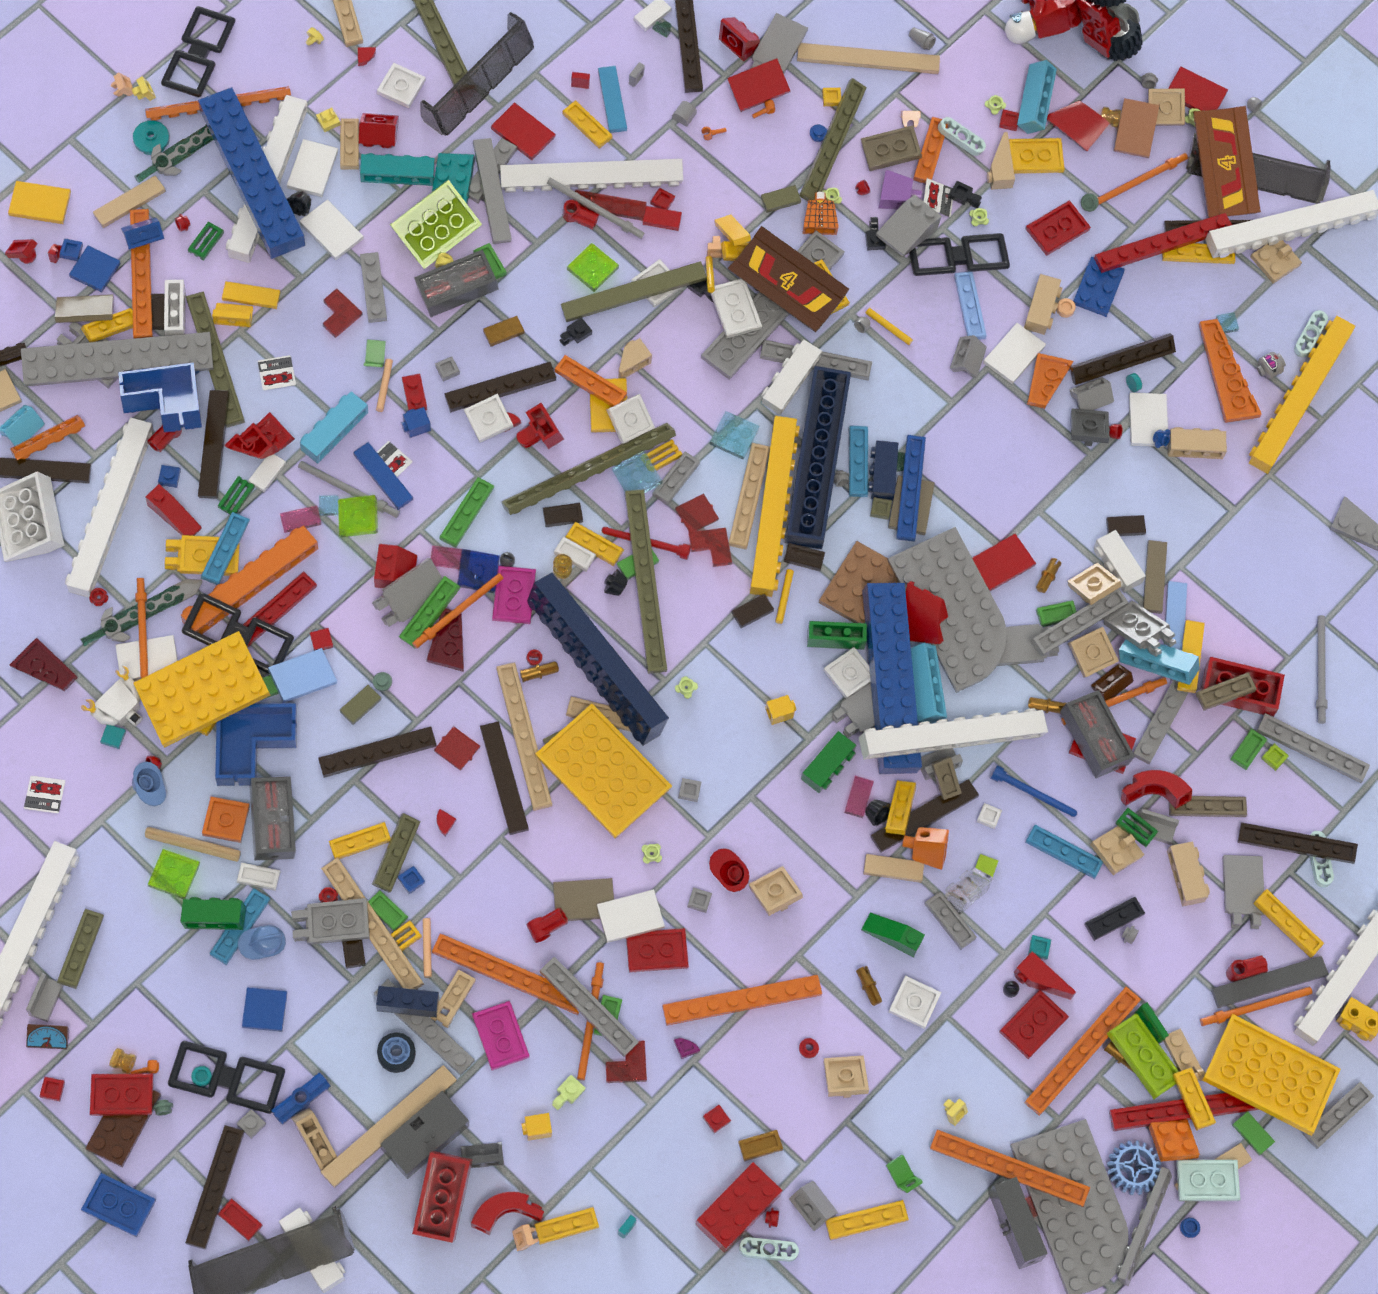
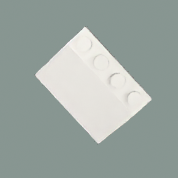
M35 472L0 488V543L5 562L49 553L64 546L51 477Z

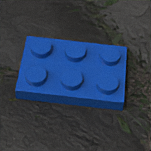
M1091 256L1073 301L1075 306L1107 317L1125 269L1119 267L1101 273L1094 257Z
M100 1173L81 1211L137 1237L156 1199Z

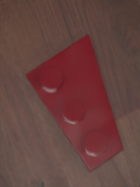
M445 608L439 621L452 610ZM462 613L436 633L428 653L427 662L464 672Z
M38 638L33 640L9 664L10 667L62 691H65L78 678Z

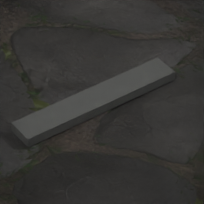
M1322 956L1212 988L1211 992L1217 1008H1222L1328 976L1329 973Z

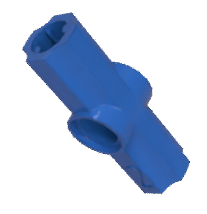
M319 1072L302 1087L296 1088L288 1098L271 1110V1112L283 1125L298 1112L308 1108L313 1100L331 1086ZM305 1095L307 1098L304 1102L299 1103L296 1101V1097Z

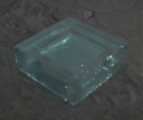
M1234 312L1216 316L1224 333L1239 330Z
M319 496V516H338L339 497Z

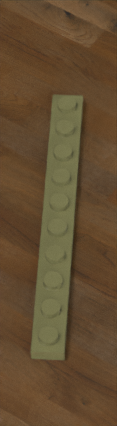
M665 423L502 501L503 508L510 515L519 513L528 506L536 505L539 501L554 496L555 493L567 490L578 482L586 481L589 477L600 474L612 466H617L628 458H634L645 450H650L662 442L669 441L672 437L676 436L675 430L668 423Z
M644 489L625 491L648 674L667 672Z

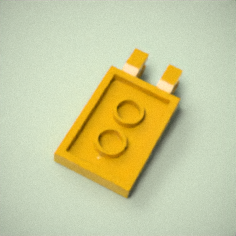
M182 535V539L179 540L166 539V552H178V557H165V569H177V572L181 574H202L220 537ZM239 545L224 576H231L233 573L238 572Z

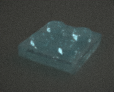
M726 411L710 440V445L744 459L760 426Z
M644 450L612 468L624 491L644 489V493L663 483Z

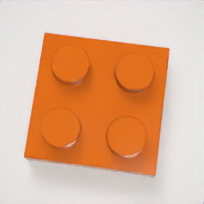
M210 797L202 836L241 843L250 804Z
M1188 1120L1155 1122L1149 1125V1130L1161 1162L1197 1159L1200 1153Z

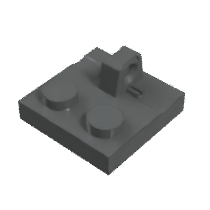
M1071 409V440L1085 441V446H1092L1093 442L1109 443V412Z

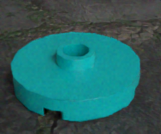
M148 120L140 123L135 128L133 143L137 150L146 155H152L153 148L160 144L161 152H163L169 144V132L161 122Z

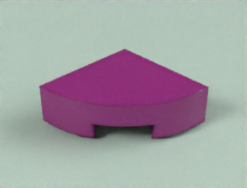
M683 1038L674 1039L681 1059L700 1052L699 1047L695 1043Z

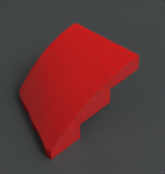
M1080 100L1047 116V121L1058 128L1085 151L1089 150L1110 124L1105 118Z
M269 412L257 425L252 423L241 435H234L224 446L228 449L263 459L279 452L295 438Z
M909 581L906 588V604L910 641L941 644L944 640L940 623L948 618L944 599L933 595L926 589L921 590L914 586L913 581Z

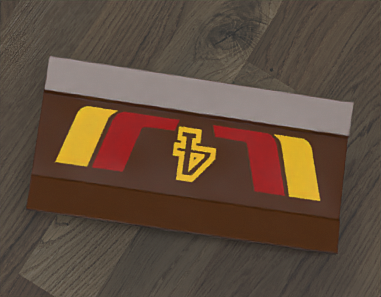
M763 226L759 228L741 254L728 267L729 271L815 333L849 291L848 287Z

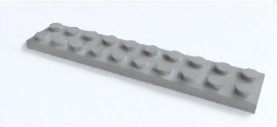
M815 231L797 250L813 263L822 259L829 271L842 258L845 252L818 231ZM760 292L752 300L762 324V329L731 338H726L723 331L701 355V359L729 380L789 316L788 312Z
M210 332L21 349L24 387L119 378L118 372L194 362L195 371L214 370Z

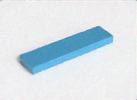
M616 66L598 68L609 132L627 131Z
M849 426V497H868V426Z
M234 512L231 513L201 575V579L215 585L220 584L250 519Z
M1034 825L1025 842L1093 879L1096 878L1103 864L1100 858L1037 825Z
M253 888L244 901L246 907L244 929L225 930L209 953L210 956L227 965L238 949L240 936L253 927L271 899Z

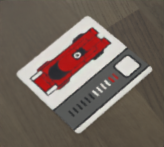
M927 178L924 202L936 212L951 217L953 200L948 198L952 188Z
M290 355L258 360L263 390L296 385Z
M390 441L377 451L396 477L412 463V460Z
M30 776L24 809L59 813L65 780Z

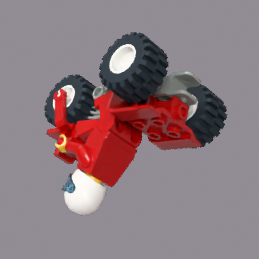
M1021 0L1024 4L1029 3L1030 11H1019L1010 15V19L1005 26L1006 36L1011 42L1024 44L1035 38L1036 35L1041 39L1061 34L1070 30V28L1077 27L1083 22L1082 33L1085 43L1100 52L1103 57H1107L1108 60L1113 59L1114 61L1132 58V55H1136L1141 50V45H1143L1139 13L1131 5L1125 4L1126 0Z

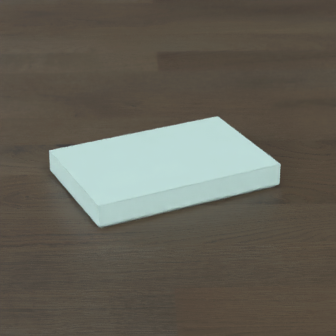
M1238 1160L1176 1161L1179 1201H1240Z

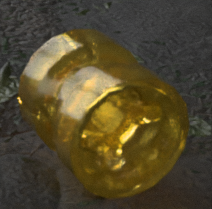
M1103 106L1101 116L1112 127H1118L1121 110H1110L1109 107Z
M560 554L554 558L553 573L556 577L565 579L571 575L572 560L568 555Z
M117 1048L111 1057L109 1066L115 1069L120 1068L122 1072L129 1074L135 1065L137 1056L132 1053L127 1054L123 1049Z

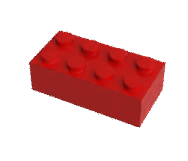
M1214 657L1208 659L1205 665L1201 690L1249 672L1257 690L1221 705L1262 715L1266 713L1272 717L1275 716L1279 709L1285 674Z
M436 1151L430 1152L412 1234L450 1243L455 1241L472 1159Z
M752 1162L696 1220L695 1225L725 1253L781 1196L783 1190Z

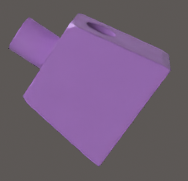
M886 170L879 208L899 209L913 195L921 199L922 191L912 189V178Z

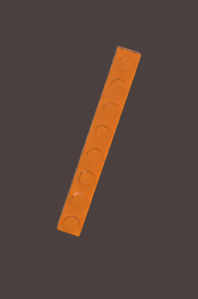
M304 525L300 528H295L288 537L277 541L269 551H263L258 559L254 562H248L243 570L233 573L228 581L218 584L208 595L230 606L239 608L318 550V542ZM203 602L191 629L203 634L228 616L229 613ZM188 606L183 610L181 618L184 624L193 606Z

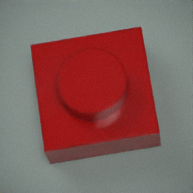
M720 1105L702 1117L714 1134L731 1122Z

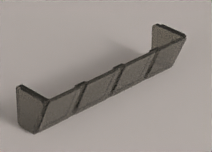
M509 12L507 15L508 32L434 106L425 100L420 102L421 117L427 125L439 134L448 136L466 118L467 113H471L489 95V91L495 89L512 71V68L517 66L534 49V42L522 18Z
M1194 133L1186 169L1189 174L1202 177L1197 136ZM1253 153L1258 190L1282 196L1288 195L1291 198L1315 204L1323 201L1330 181V160H1326L1324 169Z
M335 1206L332 1207L334 1215L199 1265L193 1259L189 1260L188 1267L193 1293L248 1294L275 1284L280 1280H286L313 1270L320 1265H326L353 1255L355 1247L344 1214Z

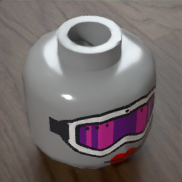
M1270 352L1259 358L1257 371L1260 376L1272 379L1283 373L1286 364L1279 353Z

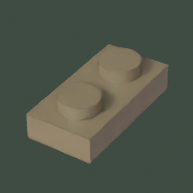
M947 756L931 762L941 798L945 800L961 794L951 757Z

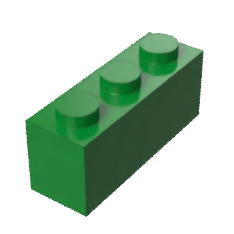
M809 621L807 647L852 649L854 647L860 650L865 649L867 624Z
M838 731L804 770L801 780L818 793L822 789L826 790L832 783V777L834 775L838 776L843 771V764L846 761L850 762L856 755V744Z
M191 897L190 899H183L180 922L185 929L243 930L246 907L243 901L238 898L221 900L213 897L209 898V900H202L198 897Z

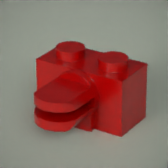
M542 403L526 411L530 422H528L529 426L517 433V440L522 447L529 448L542 440L547 448L550 449L564 440Z

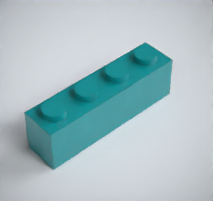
M361 154V182L433 186L434 158L429 156Z

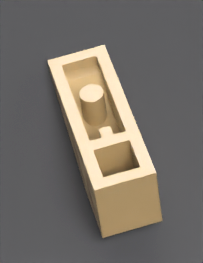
M1008 132L1003 133L990 171L987 172V182L991 184V190L1013 188L1015 182Z
M307 1108L291 1119L322 1171L337 1158V1155L315 1114L310 1108Z

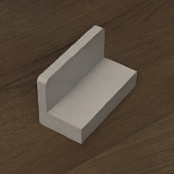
M975 335L960 337L950 369L953 372L966 371L973 378H976L984 358L986 345Z
M1103 377L1069 389L1071 397L1077 400L1079 409L1095 410L1114 402L1111 383Z
M945 749L922 756V768L920 770L925 780L935 777L931 762L949 756L952 759L954 769L961 767L963 762L961 755H956L953 749Z
M1142 809L1138 816L1159 831L1153 840L1171 845L1179 820ZM1136 822V824L1140 826L1145 832H1147L1149 835L1152 834L1143 826H1141L1138 822Z
M42 973L26 1008L29 1016L48 1022L64 985L49 979L46 974Z
M814 1181L801 1187L789 1198L813 1231L817 1230L828 1219L838 1213Z

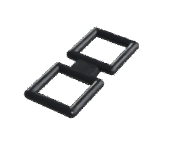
M197 6L181 38L183 42L191 44L188 53L181 50L175 51L162 78L161 85L195 97H201L216 65L214 61L207 59L210 51L222 52L235 24V18ZM200 14L227 23L217 45L190 37ZM180 58L207 66L197 89L170 81Z
M1002 233L963 236L961 238L962 246L954 247L951 246V241L948 237L925 239L916 247L944 245L948 266L919 268L916 248L909 252L913 274L915 276L955 273L956 265H966L969 272L1010 268V262L1004 235ZM998 241L1002 262L973 264L969 243Z
M199 593L181 630L184 635L208 646L217 642L191 629L203 602H206L232 615L221 639L239 631L246 646H248L256 627H259L285 639L273 665L284 661L294 640L292 634L256 617L252 618L249 626L246 627L238 623L241 615L239 609L205 593ZM253 658L257 668L269 674L268 667L271 666Z
M188 1041L180 1043L168 1080L169 1087L209 1098L214 1097L217 1086L229 1089L226 1097L228 1103L268 1114L272 1113L271 1110L274 1109L285 1075L283 1067L240 1057L235 1069L224 1066L227 1058V1053ZM187 1050L218 1058L208 1089L177 1080ZM245 1066L276 1074L267 1105L236 1096Z

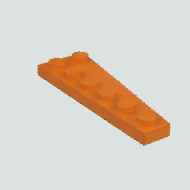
M1218 319L1200 321L1199 328L1225 423L1260 418L1262 415L1253 394L1251 395L1248 383L1242 376L1241 368L1236 363L1233 356L1234 353L1228 344Z

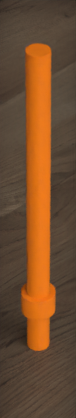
M1183 153L1175 158L1171 157L1164 164L1098 197L1099 205L1168 169L1176 168L1177 164L1188 159V155Z
M498 573L435 625L425 629L422 632L423 634L412 642L413 646L417 649L427 640L433 639L438 631L504 579L503 576Z
M137 578L135 601L138 603L140 678L142 679L148 676L145 608L147 593L145 592L144 578Z
M1162 677L1152 682L1147 681L1142 686L1105 700L1108 707H1111L1143 693H1151L1156 688L1166 685L1167 680L1165 677ZM1061 718L1062 724L1066 725L1064 719Z
M601 962L596 963L595 975L591 981V994L597 1000L599 999L600 988L603 987L604 981L602 978L604 963ZM588 1021L586 1022L578 1069V1080H585L594 1027Z
M1306 987L1225 1012L1221 1010L1214 1012V1015L1201 1018L1200 1024L1201 1026L1213 1023L1220 1024L1226 1022V1019H1229L1232 1014L1240 1016L1308 996L1313 992L1311 987Z

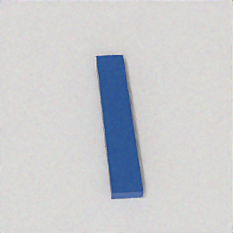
M907 435L897 540L915 542L926 437Z

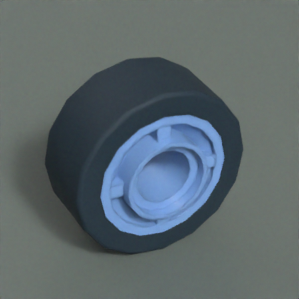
M395 1032L386 1035L378 1044V1061L389 1072L400 1073L406 1071L415 1060L416 1051L413 1041L404 1033ZM394 1049L402 1051L401 1055L397 1057L391 1055V1052Z

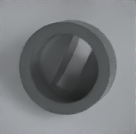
M505 552L500 556L501 566H514L515 557L512 553Z

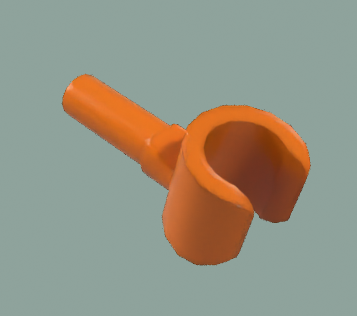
M766 101L765 108L752 114V117L756 118L765 113L773 114L775 112L774 101Z
M703 127L701 130L702 134L709 133L704 135V139L707 141L711 140L713 135L727 132L726 127L711 130L710 127Z
M148 1060L147 1067L131 1071L130 1073L155 1074L159 1071V1062L157 1060Z

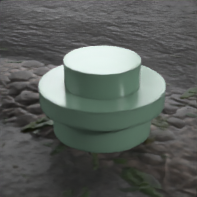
M1088 193L1081 198V206L1085 211H1094L1099 205L1098 197L1095 194Z
M377 673L373 678V685L379 691H386L392 686V678L388 673Z
M159 1100L153 1106V1111H155L157 1116L172 1113L173 1103L168 1102V1100Z

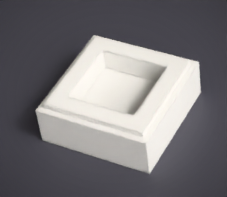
M984 803L977 822L995 829L1002 810Z

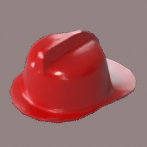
M726 848L718 849L711 855L709 861L710 870L728 891L738 892L746 887L750 878L749 870L732 850Z

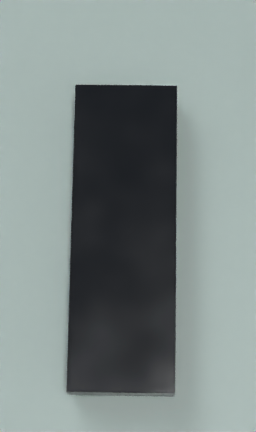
M1133 897L1085 922L1084 925L1095 941L1145 915V912L1137 898Z

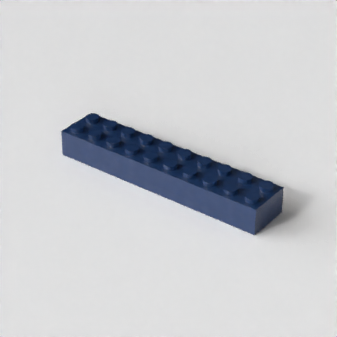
M819 366L814 367L785 539L787 544L791 543L816 549L823 548L851 372Z
M553 572L534 582L527 600L529 607L535 610L541 622L550 629L552 636L558 639L564 651L574 659L575 665L586 674L587 680L594 684L599 695L605 698L611 710L620 717L622 724L629 727L634 739L644 746L660 736L669 717Z

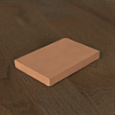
M1124 98L1114 146L1115 152L1149 158L1160 105Z

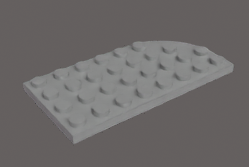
M956 527L888 558L887 561L898 582L905 583V593L907 583L913 581L914 586L921 590L926 589L933 595L944 599L948 618L940 623L944 641L941 644L931 645L936 646L938 659L955 692L958 693L986 679L997 667L1004 653L1006 625L997 604Z
M1086 1119L1011 1144L1010 1147L1015 1159L1090 1187L1084 1207L1026 1186L1066 1294H1085L1104 1286L1117 1273L1119 1265L1124 1261V1253L1128 1246V1228Z

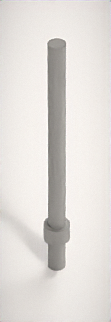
M551 177L549 178L548 185L620 226L626 233L630 232L640 239L644 236L645 233L634 227L633 223L628 220H622Z
M303 461L298 465V468L376 507V510L382 513L386 512L395 518L400 514V511L389 506L387 502L379 501Z
M1320 615L1318 616V700H1316V709L1318 710V723L1324 724L1326 723V709L1328 708L1325 678V616Z

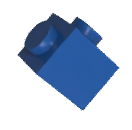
M424 407L417 410L411 409L403 414L401 426L404 433H408L409 438L431 431V423Z

